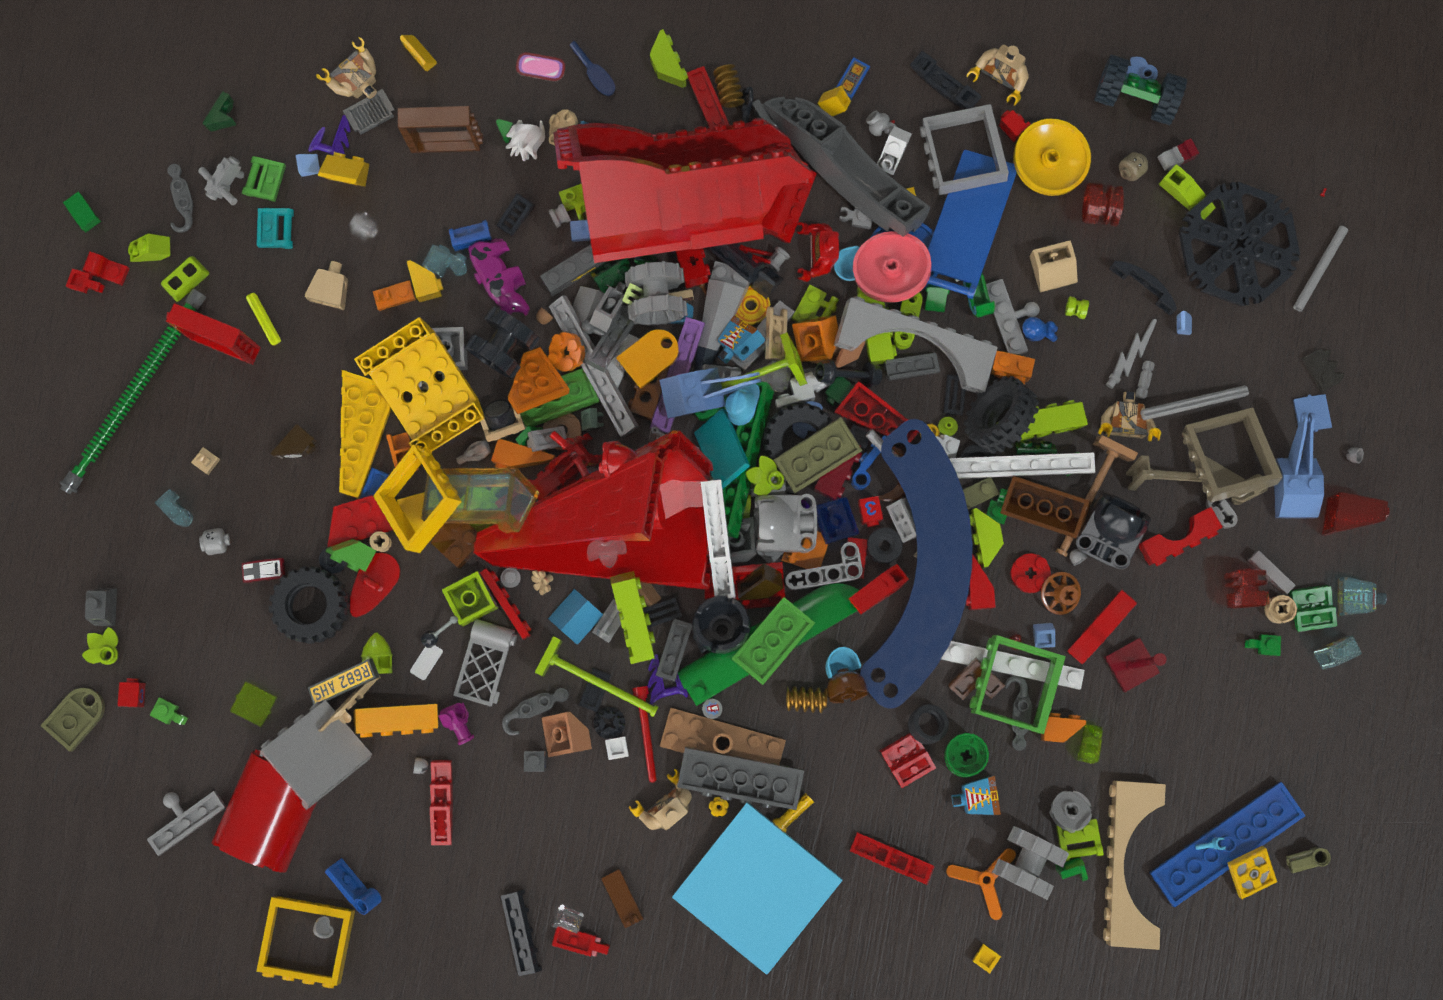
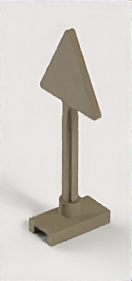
M1142 455L1126 472V476H1132L1133 480L1128 486V490L1134 491L1145 480L1152 479L1202 482L1201 479L1197 478L1196 473L1153 470V468H1150L1149 456ZM1205 456L1218 488L1245 480Z

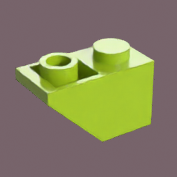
M146 234L130 242L128 247L130 262L158 261L169 257L170 237Z

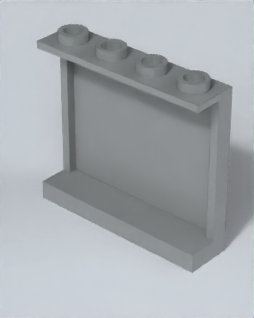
M326 700L321 704L319 702L314 704L309 709L311 712L304 716L302 714L293 721L294 725L279 731L278 737L273 741L271 739L266 741L261 746L262 749L260 751V756H264L302 800V805L306 810L370 760L372 753L347 724H343L339 719L331 722L324 731H318L335 712Z

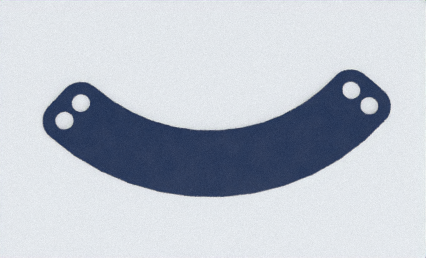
M911 419L902 423L884 439L881 446L882 457L898 479L911 508L917 540V566L907 606L892 634L881 648L863 664L860 675L864 678L867 685V691L879 705L885 708H896L902 705L924 683L938 665L960 623L968 597L972 572L973 544L971 524L963 489L955 468L943 446L929 426L918 419ZM917 430L920 432L921 441L918 444L913 445L908 442L907 434L909 431ZM900 442L905 445L906 453L904 456L896 457L893 455L892 446L895 443ZM882 668L884 670L885 678L883 681L874 682L871 679L873 669ZM888 683H894L898 688L896 696L892 698L886 697L883 692L884 686Z

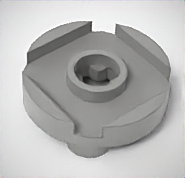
M1063 791L1053 800L1050 816L1060 828L1074 833L1083 829L1090 822L1092 817L1091 804L1080 792ZM1066 808H1075L1074 813L1076 815L1068 814Z

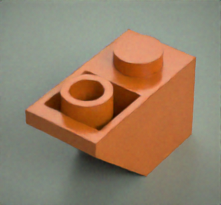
M1050 713L1045 732L1041 734V741L1065 742L1086 725V720H1080L1081 716L1068 715V718H1060L1061 714Z

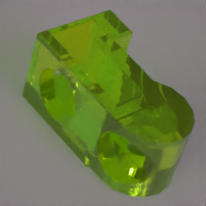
M1087 723L1084 725L1077 761L1091 764L1099 762L1102 743L1101 726Z

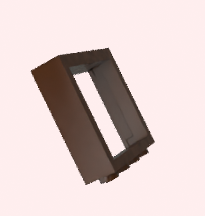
M469 106L398 108V128L411 153L480 151V144H483V133H481L478 121L475 119V113L471 112ZM466 127L468 131L418 133L416 128Z

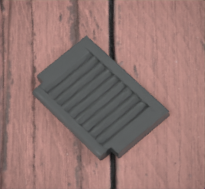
M383 89L379 90L373 98L369 99L367 97L343 110L354 132L359 131L360 135L393 118L392 112L395 111Z

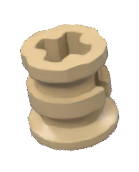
M375 532L370 537V545L376 551L386 552L392 545L391 539L384 532ZM380 538L385 540L382 546L377 544V542H380Z

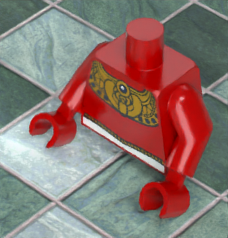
M799 222L797 224L802 226V231L797 232L798 234L808 235L811 232L810 271L803 268L798 269L797 272L803 274L802 277L798 278L799 280L808 282L811 276L814 278L828 274L839 259V233L834 232L826 223L809 225Z

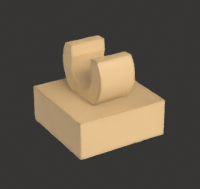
M202 447L191 463L209 475L220 459Z

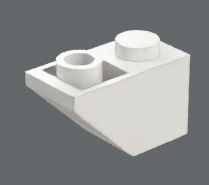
M894 126L877 165L885 172L894 175L912 134Z

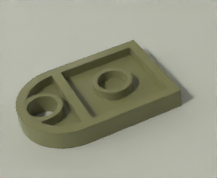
M75 689L64 698L41 724V727L69 752H73L103 717L105 711L104 700L93 689ZM89 695H93L95 698L92 706L86 704V698Z

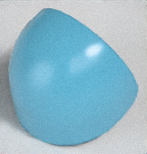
M853 246L839 251V259L834 264V269L840 278L847 281L855 280L853 261L860 247Z
M847 647L835 649L827 658L825 665L828 678H832L839 669L848 668L849 671L860 669L861 663L857 654Z

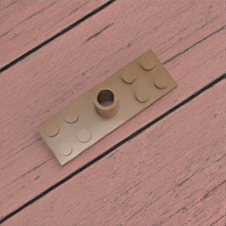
M670 708L660 747L684 753L685 747L780 764L786 740ZM719 737L723 739L728 738L730 741V745L726 746L725 750L718 749L716 740Z

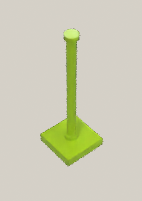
M788 333L780 335L786 354L784 356L785 359L743 374L759 372L760 375L722 382V389L747 382L786 366L792 370L800 386L808 384L799 353Z
M553 636L535 673L544 677L549 666L555 664L649 712L650 716L654 717L659 706H653L559 658V655L556 653L562 641Z

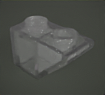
M786 366L752 380L761 379V382H768L775 392L787 391L791 369Z

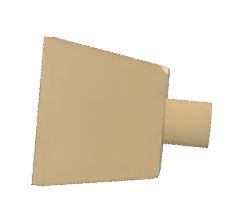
M331 261L328 271L318 269L305 293V297L311 302L344 310L348 279L345 275L340 274L342 264Z

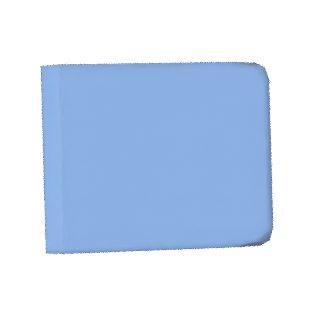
M317 154L296 155L298 171L302 177L318 174L320 166Z
M1182 311L1177 315V334L1190 335L1192 333V317L1186 311Z
M1034 624L1035 647H1055V628L1053 624Z

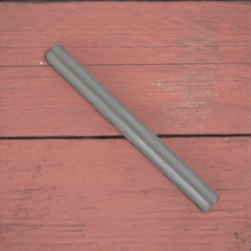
M1244 385L1141 410L1140 414L1143 420H1148L1249 395L1248 387Z

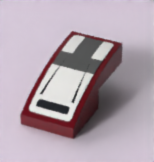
M284 558L241 563L243 583L275 580L285 575Z

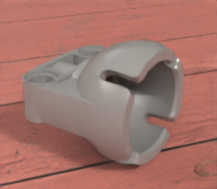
M768 494L756 496L754 502L756 508L753 511L756 550L761 552L808 553L815 548L817 539V508L815 498L812 495ZM802 499H807L810 502L809 509L801 506ZM803 538H806L810 541V547L808 549L802 547L801 540Z

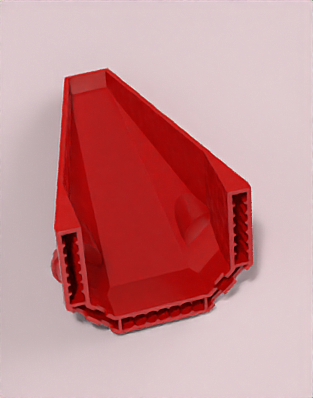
M671 431L635 451L618 441L604 442L602 446V461L599 463L598 470L477 533L473 553L492 566L533 571L543 570L544 572L606 579L634 571L635 578L639 577L641 583L710 589L712 569L701 481L711 480L710 471H713V464L681 431Z

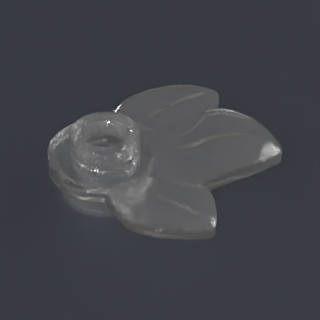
M595 540L589 544L587 549L589 561L600 558L603 565L611 568L616 563L617 554L627 553L626 544L623 540H609L608 542Z

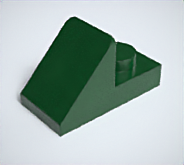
M222 91L202 123L209 131L212 132L236 125L235 121L226 115L233 108L234 101L230 95Z

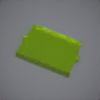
M245 682L239 695H236L237 699L230 712L262 727L268 714H271L270 710L277 697Z

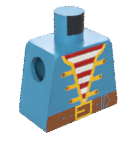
M733 316L718 338L719 344L724 348L718 357L726 364L733 356L744 361L766 339L758 329Z
M988 776L961 785L962 794L951 795L953 807L964 806L966 814L1001 815L995 776Z

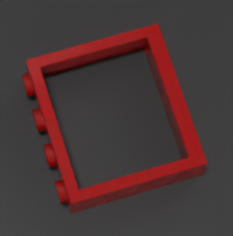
M175 303L170 313L167 312L166 322L188 339L249 364H254L261 347L240 329Z

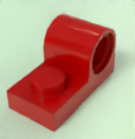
M89 252L82 268L86 273L123 286L130 269L94 252Z

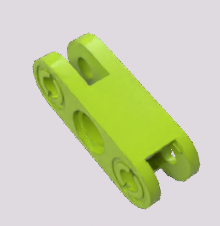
M918 293L902 301L899 310L901 314L905 316L913 315L919 318L922 295ZM894 332L893 343L897 349L906 350L911 346L915 334Z

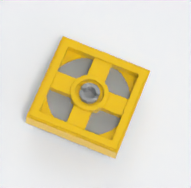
M1263 845L1227 863L1238 896L1241 899L1277 882L1267 849Z

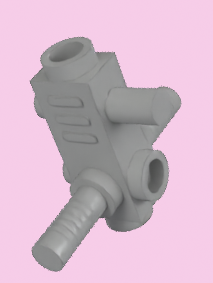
M229 156V158L224 157L222 162L218 164L213 176L204 167L198 170L199 174L207 180V185L204 188L207 191L206 196L215 201L217 198L222 199L224 197L231 205L237 203V199L229 191L235 177L239 179L244 177V172L240 171L242 167L239 166L240 161L233 156Z

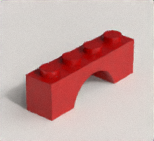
M1209 507L1189 518V530L1182 540L1172 541L1157 534L1140 543L1138 547L1148 565L1155 563L1158 566L1167 561L1165 557L1171 554L1173 557L1184 552L1183 548L1189 545L1190 548L1201 544L1200 539L1206 536L1210 539L1218 535L1217 530L1223 527L1212 507Z

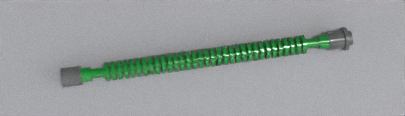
M192 289L184 301L186 303L183 307L192 311L198 310L207 297ZM167 326L169 332L165 330L166 336L161 335L163 340L160 338L158 340L161 344H155L158 347H153L155 353L151 351L150 354L153 356H147L150 360H144L147 365L142 363L141 366L144 369H138L141 372H136L138 378L134 376L133 379L136 381L133 382L131 380L129 382L133 384L132 386L127 385L130 390L125 389L124 391L127 394H121L124 399L119 397L118 400L121 403H115L118 405V407L113 406L115 412L111 410L110 413L113 415H107L110 419H104L107 424L102 422L101 425L104 428H98L101 432L96 431L98 437L94 435L92 438L95 441L92 439L89 441L92 445L87 444V447L90 449L85 448L84 451L87 453H81L84 458L79 465H76L72 472L69 471L64 480L59 482L62 485L60 489L70 495L72 492H78L77 488L83 481L82 477L86 473V467L91 461L95 463L96 460L93 457L98 458L99 456L96 453H102L99 448L104 450L105 447L102 444L106 446L108 443L105 440L110 441V438L107 436H113L110 432H116L113 429L114 427L118 429L119 426L116 423L121 424L122 422L119 419H125L122 417V414L127 416V413L124 411L129 412L130 409L127 407H133L130 402L135 404L136 401L133 398L138 399L139 397L136 394L141 395L139 389L144 390L141 386L144 385L146 387L147 384L144 382H150L147 377H153L150 373H156L153 369L158 370L156 364L159 366L162 364L159 362V360L164 361L162 356L166 358L167 355L164 352L169 353L170 351L167 348H173L170 343L175 345L173 339L177 341L176 335L181 336L179 331L173 326L172 328Z

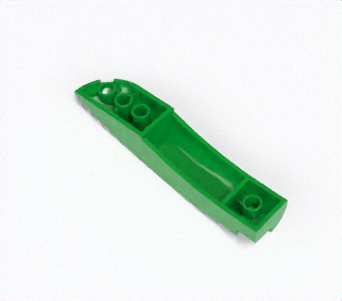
M841 583L828 584L793 602L792 604L815 622L796 647L857 612L858 610L850 602L849 598L859 590L853 586ZM763 621L757 623L756 625L750 628L747 640L761 625ZM740 648L727 654L709 652L678 671V676L684 689H687L696 706L750 675L732 660Z

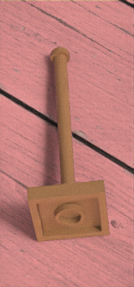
M1103 435L1096 437L1093 445L1107 451L1106 454L1108 455L1085 498L1091 504L1114 459L1119 457L1130 462L1135 460L1138 454ZM1066 535L1060 549L1057 548L1056 552L1067 557V550L1074 538Z

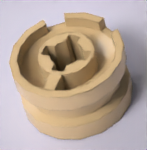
M1280 595L1269 599L1265 604L1264 610L1268 620L1281 624L1289 622L1295 617L1297 607L1294 600L1289 596ZM1279 606L1283 607V613H1278Z

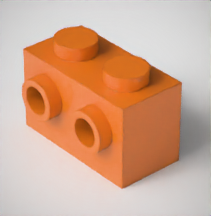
M996 351L990 374L1001 379L1004 376L1007 378L1013 376L1022 383H1025L1031 379L1035 359Z

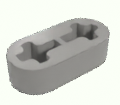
M1208 499L1206 500V508L1212 507L1224 529H1229L1236 525L1238 521L1237 515L1225 499L1219 500L1218 507H1213L1211 505L1213 502L1210 503ZM1225 516H1231L1230 523H1224Z

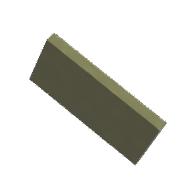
M842 417L773 460L793 492L796 493L857 455L862 449Z

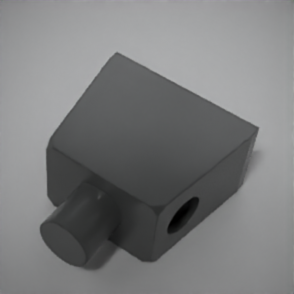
M117 588L87 590L85 603V619L94 626H115Z

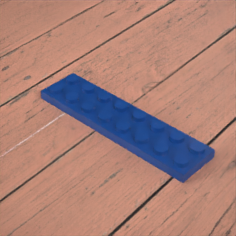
M1278 782L1149 873L1172 907L1175 908L1229 870L1228 862L1265 845L1305 817V814L1284 784ZM1215 837L1224 838V840L1218 841L1219 847L1226 846L1224 850H1216L1214 848L1196 850L1195 845L1211 842Z

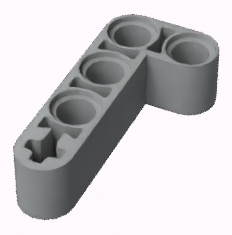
M847 542L842 546L840 550L841 564L790 572L785 579L786 586L791 590H799L858 579L862 574L858 546L853 542ZM845 547H853L855 550L854 556H846L844 553ZM849 566H856L858 568L857 576H850L847 569ZM830 569L838 571L839 577L836 580L828 577ZM815 572L819 575L817 583L809 581L808 575ZM805 573L807 585H803V581L797 582V586H793L792 583L788 582L792 576L799 579L802 578L801 574Z

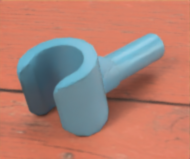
M1215 837L1211 842L1195 845L1196 850L1205 848L1224 850L1226 846L1219 847L1218 841L1224 840V838Z

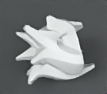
M518 120L517 124L512 126L507 134V137L512 139L506 146V149L512 148L510 156L514 153L515 156H518L521 153L522 160L526 161L529 159V154H531L535 160L537 159V150L545 139V130L541 120L539 127L537 125L523 124L521 120Z

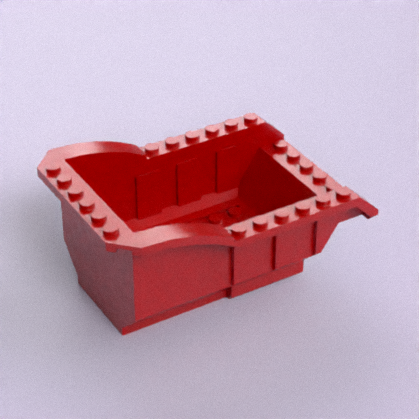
M763 118L753 119L749 123L736 121L733 122V125L728 126L716 124L714 128L708 129L706 127H697L695 131L688 132L686 129L675 131L674 134L661 132L657 133L654 137L652 133L634 127L605 123L576 124L566 128H559L553 132L558 169H566L567 165L573 166L574 170H579L594 263L764 239L762 221L772 207L781 187L804 182L812 184V172L797 155L788 135Z

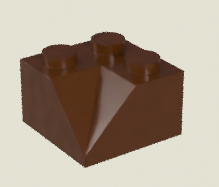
M454 512L439 529L431 544L456 567L461 569L475 554L473 553L474 543L478 532Z

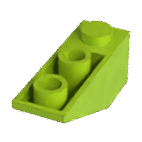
M1177 164L1159 183L1162 188L1188 210H1191L1206 196L1194 179ZM1212 202L1201 211L1202 219L1205 220L1216 208Z

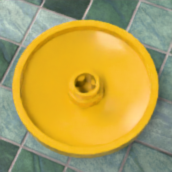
M1044 119L1033 123L1020 135L1014 148L1013 159L1016 172L1026 186L1043 195L1058 196L1072 191L1085 179L1090 168L1091 152L1086 138L1075 126L1059 119Z

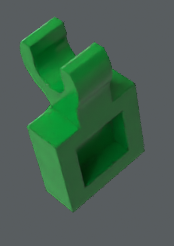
M1002 488L999 491L997 500H990L986 515L999 524L1004 525L1007 515L1000 512L1008 490Z
M1261 634L1259 635V640H1245V648L1258 649V655L1281 656V636Z

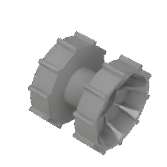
M665 261L646 262L645 264L630 267L631 269L625 272L626 287L630 283L643 289L644 298L634 300L631 305H628L629 320H632L634 324L647 326L666 325L667 323L681 321L684 316L688 315L687 303L683 301L682 296H669L668 291L678 288L681 283H684L683 268L679 267V263L674 264Z
M1013 826L1007 840L1022 848L1015 866L998 858L992 873L1048 900L1054 886L1040 879V873L1046 860L1063 867L1069 853L1029 832Z

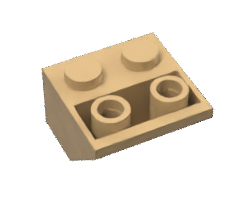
M1071 240L1035 249L1030 254V261L1040 293L1078 282L1076 257Z

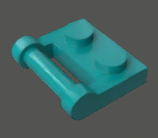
M258 208V248H293V241H291L293 209ZM279 216H284L283 240H278Z

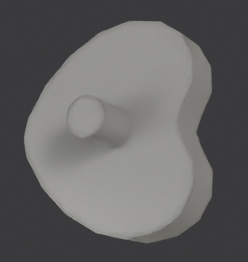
M326 916L318 918L314 924L313 932L317 937L325 939L331 937L334 933L333 928L330 926V920Z

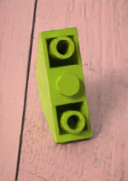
M664 29L659 31L651 50L650 62L658 79L684 88L686 87V79H688L687 73L684 68H680L679 62L681 61L677 51L673 52L672 50L673 42L670 35H666Z
M975 508L969 514L970 524L973 526L975 533L972 534L974 546L977 545L978 549L976 560L981 565V568L985 569L990 565L1004 542L1000 524Z

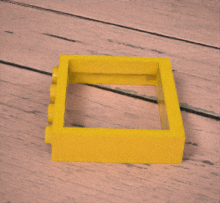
M415 444L409 449L373 497L405 550L421 553L462 501L457 495V490L450 484L448 476L440 468L441 465L433 457L432 451L426 446L422 447ZM422 464L443 499L415 532L397 503L395 496Z
M281 896L271 897L256 972H262V976L265 977L279 975L282 976L283 980L294 981L295 978L301 979L302 983L310 985L318 982L322 983V986L326 988H334V985H339L342 980L355 910ZM278 907L343 919L332 977L267 965Z

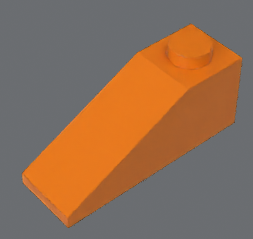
M499 439L491 461L495 464L496 468L506 470L507 468L516 469L547 464L556 457L542 451L532 452V448Z

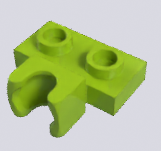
M581 184L560 191L559 195L566 211L575 208L579 220H584L585 206Z

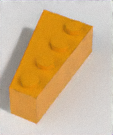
M437 704L354 710L355 734H360V738L373 737L372 733H381V736H392L395 731H401V735L413 734V730H421V733H434L433 729L438 728Z

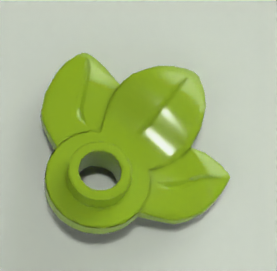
M766 456L759 457V467L746 471L748 480L755 484L753 493L756 495H768L772 490L780 489L784 484V476L777 470L776 463ZM772 477L776 478V484L771 482Z
M108 627L103 635L97 633L87 634V643L90 649L82 654L83 658L92 664L101 662L105 665H111L115 663L118 659V650L116 649L118 636L116 632ZM110 651L111 657L107 659L106 653Z

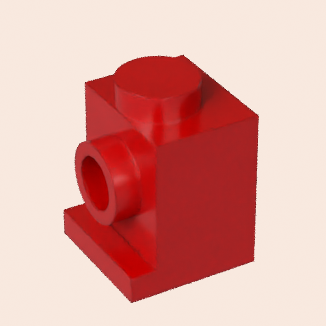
M1007 110L1000 117L999 127L1015 142L1031 123L1029 121L1025 123L1024 118L1019 113L1016 114L1014 110L1011 112Z

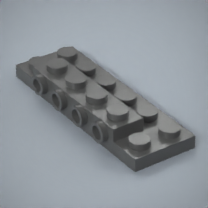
M685 747L677 787L699 791L701 795L712 797L715 794L720 795V798L724 800L735 798L740 799V802L745 804L747 802L749 804L756 802L765 808L777 806L797 810L804 769Z

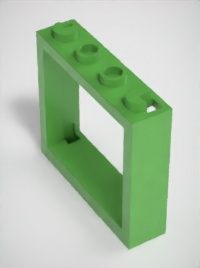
M992 635V639L989 638L986 645V650H988L987 656L983 658L981 663V669H983L981 677H978L976 680V695L970 701V708H972L970 713L1044 734L1066 656L998 635ZM999 644L1051 660L1033 725L981 709Z

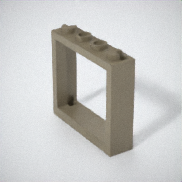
M1254 408L1185 426L1182 432L1183 443L1187 444L1189 458L1196 466L1197 478L1201 479L1203 493H1206L1210 503L1275 486L1282 479V474ZM1243 421L1265 476L1218 488L1196 433Z

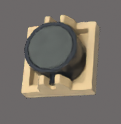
M496 400L484 408L483 414L485 419L480 422L487 442L499 440L507 435L525 430L521 414L516 413L509 401Z

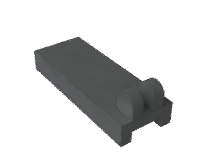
M936 353L886 360L884 362L885 375L888 381L940 372Z

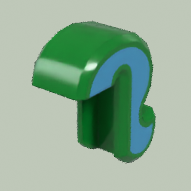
M982 273L974 298H967L970 310L977 318L995 312V301H990L985 278ZM963 281V286L970 288L971 284Z

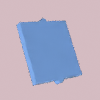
M1326 394L1308 395L1307 397L1293 399L1298 425L1302 413H1307V416L1309 413H1314L1315 423L1313 432L1332 428Z

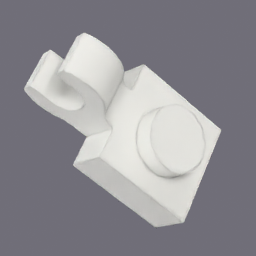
M947 435L936 436L948 457L956 458L960 440Z

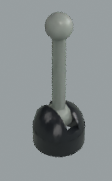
M451 616L450 621L436 632L431 630L425 632L421 636L422 644L427 648H432L439 640L438 635L452 623H457L458 618Z

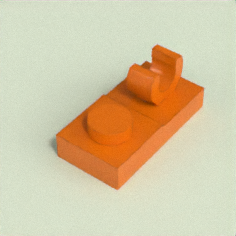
M410 280L373 291L379 311L416 300Z

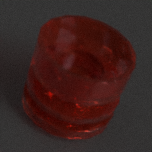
M1088 182L1083 198L1082 222L1097 224L1100 216H1102L1103 225H1108L1110 221L1111 226L1117 227L1124 207L1123 186L1116 185L1113 188V185H1108L1105 193H1103L1102 184Z
M1252 568L1239 569L1224 574L1225 580H1234L1233 583L1225 584V587L1235 590L1234 593L1226 595L1227 608L1270 605L1269 592L1259 590V587L1267 585L1268 581L1258 580L1260 577L1267 576V571Z

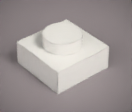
M625 737L605 740L609 760L629 756Z

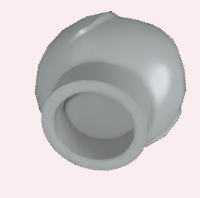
M877 110L872 112L866 119V122L869 124L870 133L875 136H881L883 130L885 134L889 135L894 126H896L895 121L891 120L889 122V116L885 113H879Z

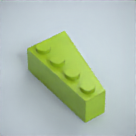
M1074 400L1064 402L1062 406H1057V403L1045 406V409H1039L1038 413L1033 416L1036 419L1035 422L1030 423L1028 426L1030 430L1028 433L1024 432L1021 435L1022 439L1019 442L1035 437L1034 435L1040 438L1052 434L1053 431L1054 434L1077 430L1088 425L1083 403H1075Z
M634 571L610 577L617 609L619 610L621 626L624 629L626 646L629 649L631 664L655 659L652 643L656 642L653 631L649 632L648 625H651L649 614H644L643 608L646 607L644 595L640 596L639 589H642L640 578H635Z

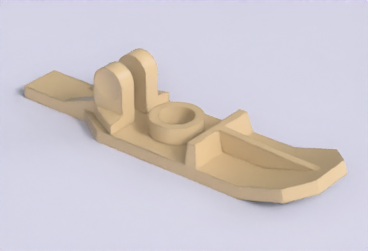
M380 675L379 678L359 686L318 731H324L331 722L338 719L343 724L351 722L352 718L345 709L349 710L357 702L355 698L357 700L363 698V695L376 680L381 678Z

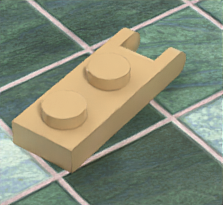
M767 307L765 359L780 361L785 359L784 356H786L780 335L787 332V309H782L780 316L773 315V307Z

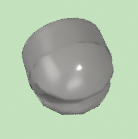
M1357 447L1348 449L1349 454H1346L1347 460L1352 463H1361L1364 455L1363 449Z
M1075 549L1070 553V560L1074 566L1087 559L1086 554L1080 549Z
M416 757L413 773L423 774L428 769V762L423 758Z

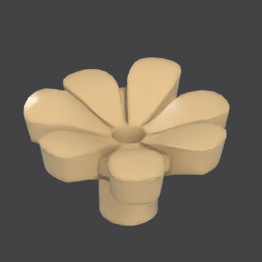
M543 570L533 571L531 578L536 583L533 587L536 591L539 590L540 595H544L551 590L549 582L553 581V576L551 574L546 575Z

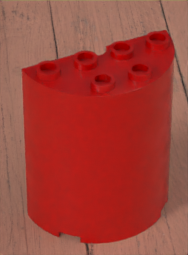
M255 749V752L252 751L211 843L214 846L220 847L219 850L244 862L261 868L266 866L272 871L285 873L316 803L306 810L298 795L264 756H260V750Z

